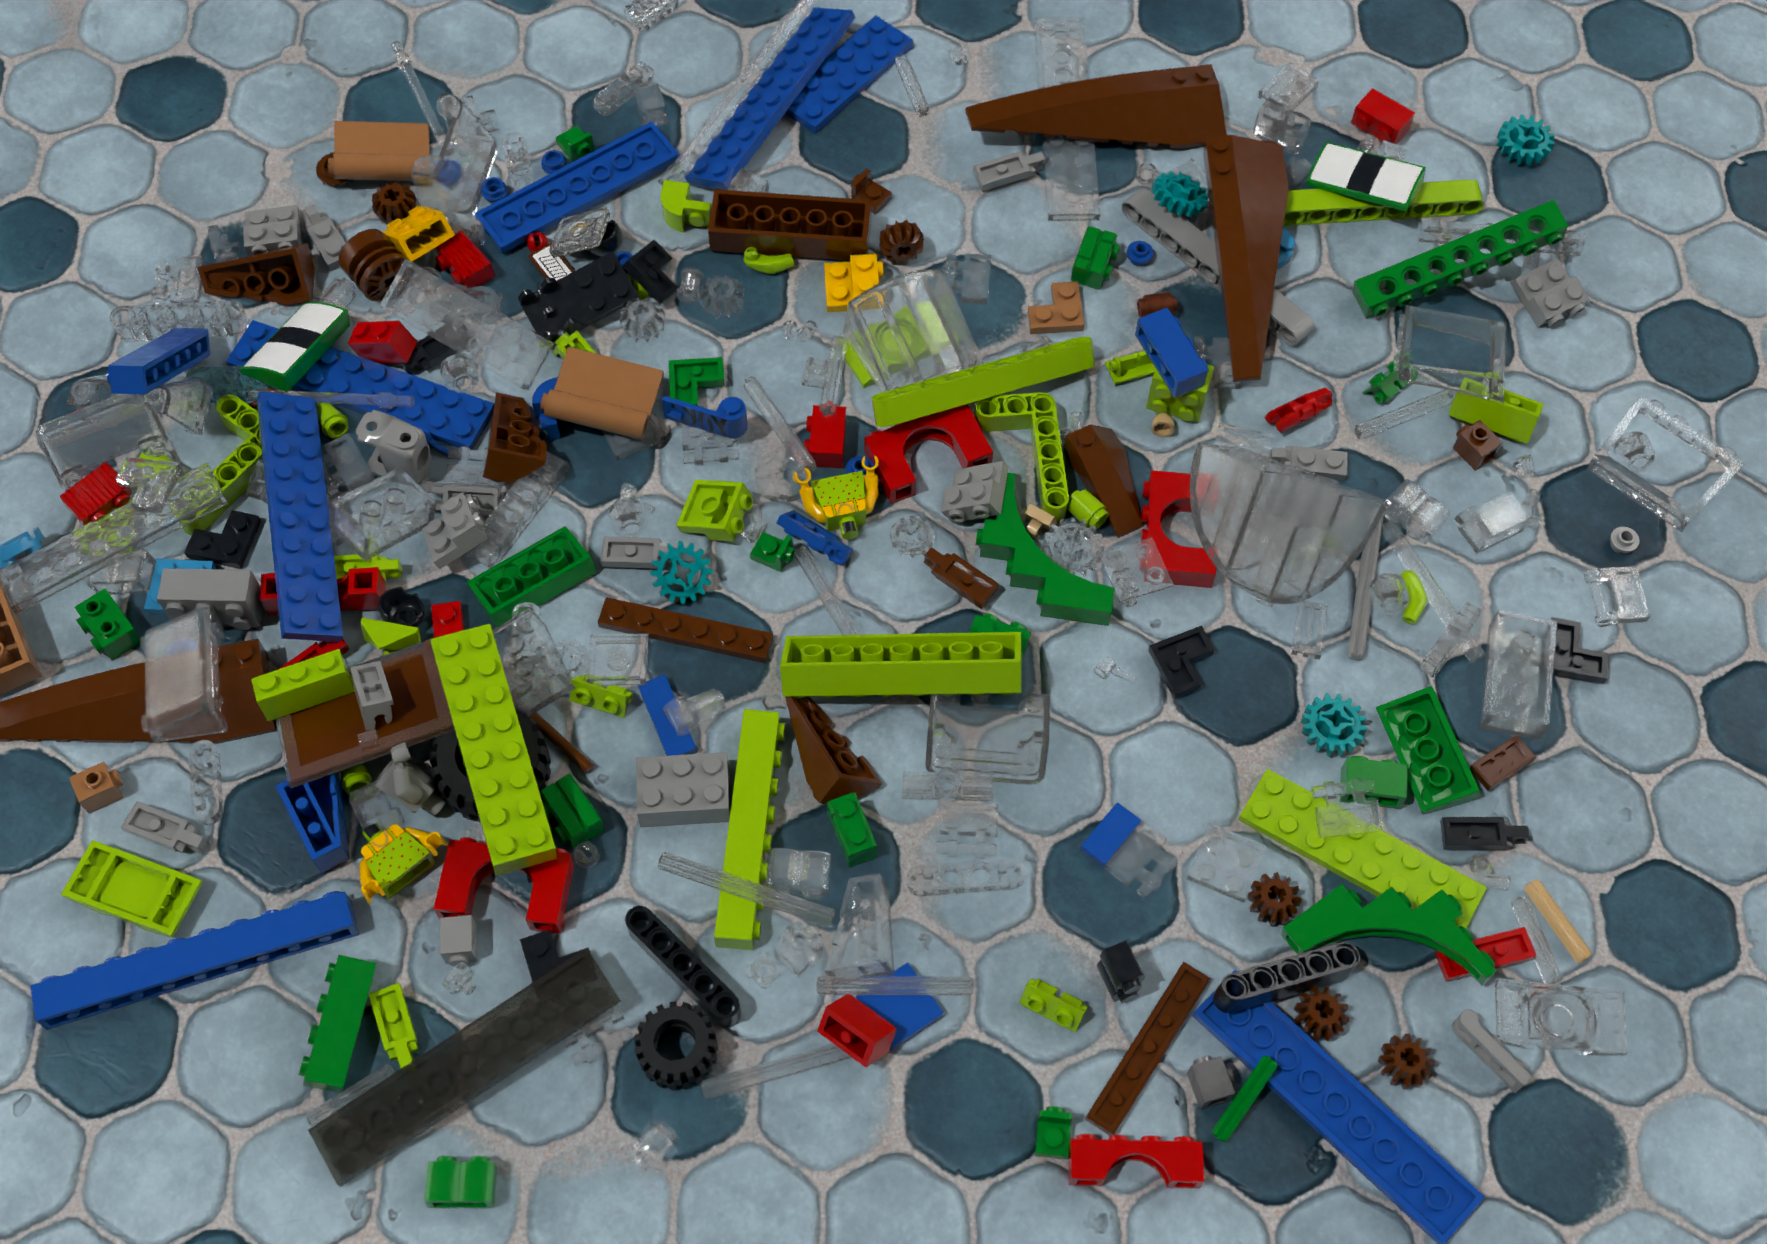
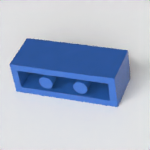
M1168 308L1139 318L1135 336L1174 398L1203 387L1208 373L1207 363L1196 353L1193 341L1190 337H1186L1182 331L1178 318L1173 316Z

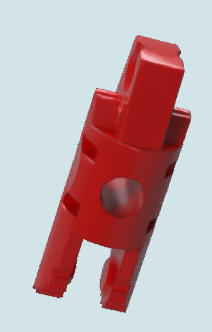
M1322 388L1306 393L1270 411L1265 415V419L1269 424H1276L1275 427L1279 432L1288 430L1317 416L1320 412L1332 405V392L1327 388Z

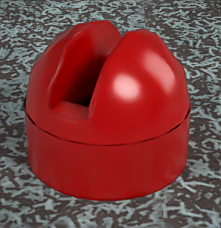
M541 232L531 233L527 239L528 250L531 254L549 244L547 237ZM535 241H540V245L535 246Z

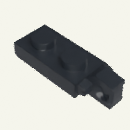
M459 318L454 319L416 343L408 362L402 363L404 371L414 375L422 369L425 371L474 342V334Z
M1442 817L1440 821L1443 850L1512 849L1513 844H1525L1529 838L1528 826H1511L1510 821L1504 820V817Z

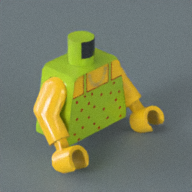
M874 455L875 465L871 468L865 465V456L862 458V467L866 469L864 476L863 471L810 481V470L803 468L806 478L804 481H800L797 472L794 471L792 479L801 487L799 493L806 513L818 523H824L828 531L840 529L843 539L850 540L857 537L859 534L857 526L866 523V515L873 511L878 498V475L874 471L879 463L878 458Z
M377 822L369 824L362 832L369 843L361 848L360 851L364 858L359 863L361 892L368 904L372 903L371 898L376 894H380L382 897L386 896L389 900L436 863L431 853L437 856L439 854L436 851L437 847L443 844L445 846L448 845L440 833H429L412 827L402 829L397 824L391 825L384 831Z

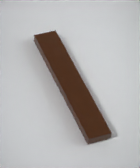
M1183 961L1085 1117L1086 1121L1109 1136L1115 1134L1211 978Z

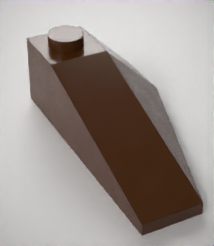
M496 392L483 478L494 482L512 483L545 465L547 445L545 441L540 440V431L537 426L533 425L531 421L532 414L522 397Z
M1090 424L1067 434L1063 453L1085 488L1106 506L1105 510L1109 513L1106 521L1117 538L1142 528L1143 523L1141 522L1126 450L1113 430Z
M785 697L806 781L813 791L814 798L819 803L827 804L830 800L850 793H856L857 798L880 788L882 782L870 763L863 755L857 757L849 749L848 746L851 742L846 736L841 737L830 728L832 721L810 697Z

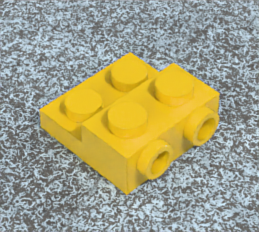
M877 254L850 255V262L824 263L827 312L880 310V299H885L884 283H879V277H883V262L877 261Z

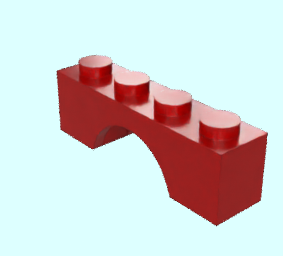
M379 567L349 569L345 576L337 579L340 611L378 609L379 597L385 592L386 586ZM275 573L261 574L259 600L268 616L279 615Z
M1079 1134L1076 1135V1139H1071L1069 1142V1186H1102L1108 1172L1116 1165L1126 1161H1139L1150 1165L1160 1174L1167 1188L1200 1189L1204 1183L1203 1143L1194 1142L1192 1137L1180 1136L1175 1137L1174 1141H1161L1159 1136H1143L1141 1140H1128L1126 1135H1111L1108 1139H1096L1095 1135Z

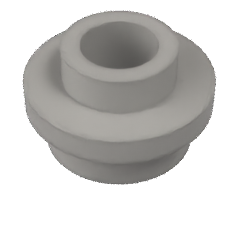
M1618 527L1610 535L1611 547L1619 554L1635 551L1640 542L1638 534L1629 527Z

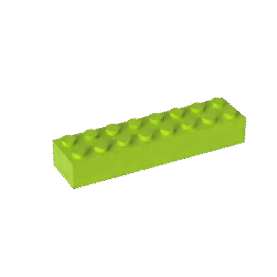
M491 624L430 639L495 876L557 859L555 844Z
M1021 632L786 636L780 662L783 697L792 696L794 698L806 696L831 698L834 696L863 697L865 695H881L883 697L911 695L917 697L924 694H940L942 696L971 694L979 696L987 693H1000L1002 695L1021 693Z

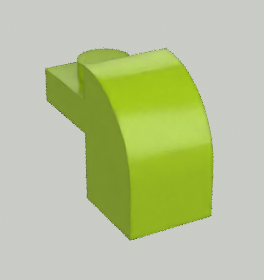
M664 180L660 198L663 218L667 225L679 232H684L685 224L696 227H709L711 203L692 200L690 183Z

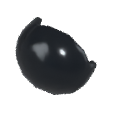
M613 219L610 222H603L605 226L602 236L596 240L598 245L591 247L592 244L588 246L587 250L593 255L602 257L612 251L615 253L619 250L623 235L619 225Z
M395 587L386 590L379 597L378 610L382 621L418 627L423 621L425 607L417 593L408 594L402 587Z

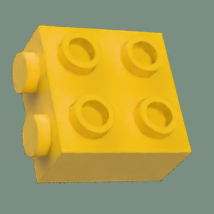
M422 205L410 210L409 216L403 220L396 219L386 226L387 229L383 231L392 241L395 248L400 250L409 262L414 261L455 236L443 212L426 206L423 207Z

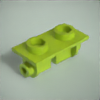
M1145 350L1119 358L1116 356L1113 357V360L1104 362L1114 385L1153 374L1155 371V366Z
M587 675L571 678V702L625 718L626 703L630 704L633 693L629 692L628 688H622L610 683L607 688H604L603 681L590 678Z
M1031 978L1029 983L1027 982L1019 1004L1076 1033L1081 1019L1088 1008L1083 1005L1084 1001L1063 992L1059 999L1055 997L1057 988L1042 981L1040 978L1037 980Z

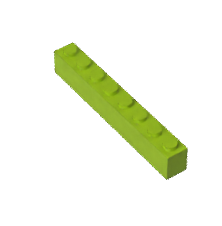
M748 709L743 711L714 933L716 947L753 950L754 940H760L761 922L757 921L758 910L763 911L765 892H760L761 881L767 882L768 863H764L765 852L770 853L772 834H767L768 824H774L775 806H771L772 796H777L779 778H774L775 768H781L782 751L777 749L778 741H784L785 723H780L779 712Z

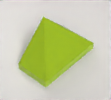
M363 617L360 621L364 640L378 649L417 651L422 647L419 628Z

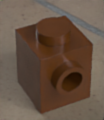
M1479 420L1471 426L1466 424L1457 432L1456 436L1458 438L1453 449L1476 471L1496 457L1503 442Z

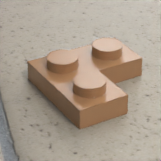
M1078 281L1052 283L1051 295L1053 305L1028 306L1030 334L1078 332L1084 330Z

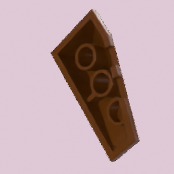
M308 243L197 267L204 292L207 294L233 298H249L260 302H276L281 305L313 300L315 267Z

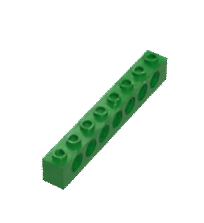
M1553 199L1354 281L1352 293L1366 319L1371 316L1379 317L1398 305L1399 307L1407 306L1420 296H1431L1447 285L1453 287L1472 275L1475 277L1480 276L1496 265L1505 266L1516 257L1521 255L1529 256L1546 245L1554 246L1564 239L1568 224ZM1530 229H1537L1541 233H1533ZM1505 239H1512L1516 243L1510 244ZM1481 249H1487V250H1489L1491 253H1490V254H1485V253H1482L1480 250H1481ZM1456 259H1462V260H1464L1466 263H1465V264H1459V263H1457L1455 260H1456ZM1437 269L1441 271V274H1433L1430 270ZM1412 279L1415 280L1417 283L1408 284L1405 280ZM1387 289L1392 294L1386 295L1381 293L1380 290Z

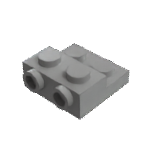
M298 205L245 212L246 226H243L244 248L247 255L302 244Z
M1558 258L1515 278L1511 282L1537 328L1547 323L1549 326H1553L1563 320V315L1570 313L1571 316L1579 313L1586 308L1584 303L1590 299L1578 278L1573 277L1570 279Z
M998 461L955 470L952 487L945 488L941 512L952 523H962L966 520L985 519L989 516L1000 515L1009 466L1004 461Z
M462 492L456 497L450 498L440 506L443 516L431 521L422 528L433 563L439 569L488 539L484 530L487 524L478 512L481 508L472 495L467 497Z

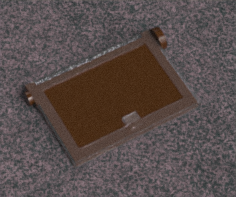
M430 639L354 665L359 666L377 661L381 662L393 699V705H391L392 720L389 724L385 721V715L379 714L374 718L376 722L375 729L366 731L355 692L276 719L287 782L290 788L390 754L392 747L401 743H406V746L410 747L455 731Z

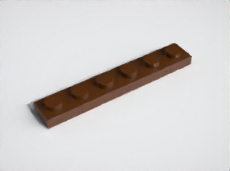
M607 597L598 619V626L600 628L761 663L767 662L773 641V633Z

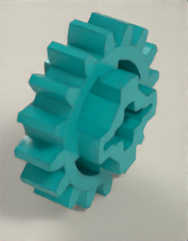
M1521 114L1518 120L1512 116L1509 122H1503L1497 135V146L1502 147L1501 154H1509V161L1515 158L1517 159V164L1520 165L1522 161H1526L1527 165L1531 166L1533 160L1539 164L1543 158H1548L1555 144L1553 141L1555 135L1549 133L1550 126H1542L1544 120L1541 119L1536 122L1534 121V116L1531 115L1529 119H1525L1524 115Z
M1169 171L1168 175L1162 172L1160 176L1156 177L1151 191L1154 194L1153 199L1161 201L1160 207L1166 206L1168 207V212L1178 214V216H1181L1182 213H1185L1187 217H1191L1192 213L1199 216L1200 212L1204 211L1209 195L1205 194L1207 189L1199 187V181L1193 182L1192 176L1184 175L1181 172L1178 175H1175L1172 171Z
M678 541L677 548H673L668 543V551L666 553L661 550L657 551L661 557L660 560L652 559V564L657 566V570L650 571L651 576L657 577V580L652 584L654 587H662L659 591L661 597L669 593L670 602L679 597L681 604H685L686 597L688 596L694 602L696 601V592L705 594L702 588L703 584L711 585L712 583L706 578V575L712 574L713 570L705 566L711 560L709 557L701 558L704 553L702 548L696 552L693 551L694 543L692 542L689 543L687 548H684L682 541ZM679 553L689 554L695 560L685 561L681 559ZM670 559L671 565L669 570L662 574L665 562ZM676 560L684 569L689 568L685 572L687 584H685L680 576L674 577V574L678 572ZM700 570V578L694 586L692 583L694 574ZM679 584L683 587L684 591L673 590L667 585Z
M1325 693L1323 701L1315 697L1312 705L1308 704L1306 706L1305 714H1303L1301 723L1304 724L1301 733L1310 735L1306 743L1312 744L1315 742L1317 744L1315 751L1319 752L1324 748L1329 757L1333 751H1337L1339 757H1343L1345 749L1353 753L1356 745H1361L1364 739L1363 736L1368 728L1363 725L1367 717L1358 715L1362 707L1360 705L1352 707V698H1348L1345 702L1342 701L1341 694L1339 693L1335 699H1331L1329 693Z

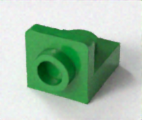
M577 125L555 137L557 145L572 162L595 151L592 135L589 132L583 133Z
M762 532L750 553V559L781 572L785 564H790L795 555L796 549L793 548V537L786 535L785 539L782 540Z
M1049 1106L1046 1107V1110L1039 1111L1035 1156L1068 1159L1072 1113H1066L1064 1108Z

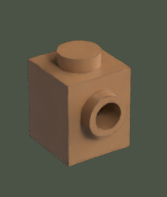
M101 762L69 777L78 802L88 813L124 798L120 790V786H123L124 783L117 769L111 771L105 762Z

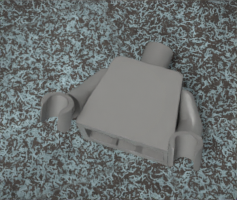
M416 742L408 745L401 743L392 747V759L379 774L375 786L413 813H416L422 806L435 816L446 801L433 792L436 785L435 780L413 763V755L409 753L408 748L415 746Z

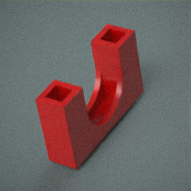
M968 404L899 423L894 427L883 431H874L864 437V453L872 461L873 465H875L874 455L878 458L879 463L874 471L878 475V481L890 504L916 495L917 481L904 455L911 446L918 442L933 440L944 443L953 450L962 468L992 463L993 451Z
M1151 470L1149 481L1143 482L1142 497L1147 498V505L1142 506L1141 522H1146V530L1142 529L1140 536V546L1145 547V554H1140L1139 571H1144V582L1212 588L1216 576L1217 549L1178 545L1164 534L1161 522L1167 516L1177 512L1214 514L1218 501V476Z
M461 837L459 840L449 839L433 908L439 919L471 915L475 895L480 883L485 877L494 872L486 843H479L475 839ZM556 848L557 859L519 869L532 879V892L526 916V922L530 930L543 932L550 929L551 933L561 934L575 865L571 853L564 849Z

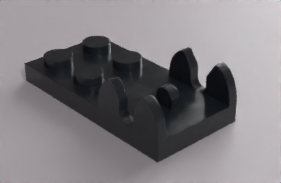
M613 251L557 281L554 278H546L541 283V288L538 291L532 292V290L525 289L518 296V301L545 349L554 345L555 341L566 332L571 335L575 331H580L640 299Z

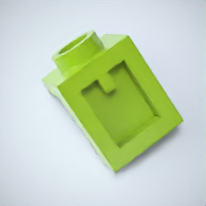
M578 331L571 335L566 332L555 341L557 346L552 352L555 357L560 355L563 360L568 347L595 353Z

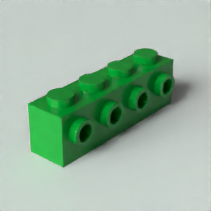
M338 954L336 964H329L325 982H330L328 994L321 993L316 1010L317 1013H322L319 1026L312 1025L307 1043L313 1045L310 1057H303L299 1071L300 1076H305L303 1086L342 1094L375 972V962Z

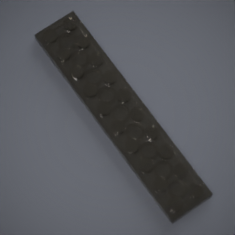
M586 947L308 1129V1132L335 1182L342 1187L621 1002V1000Z

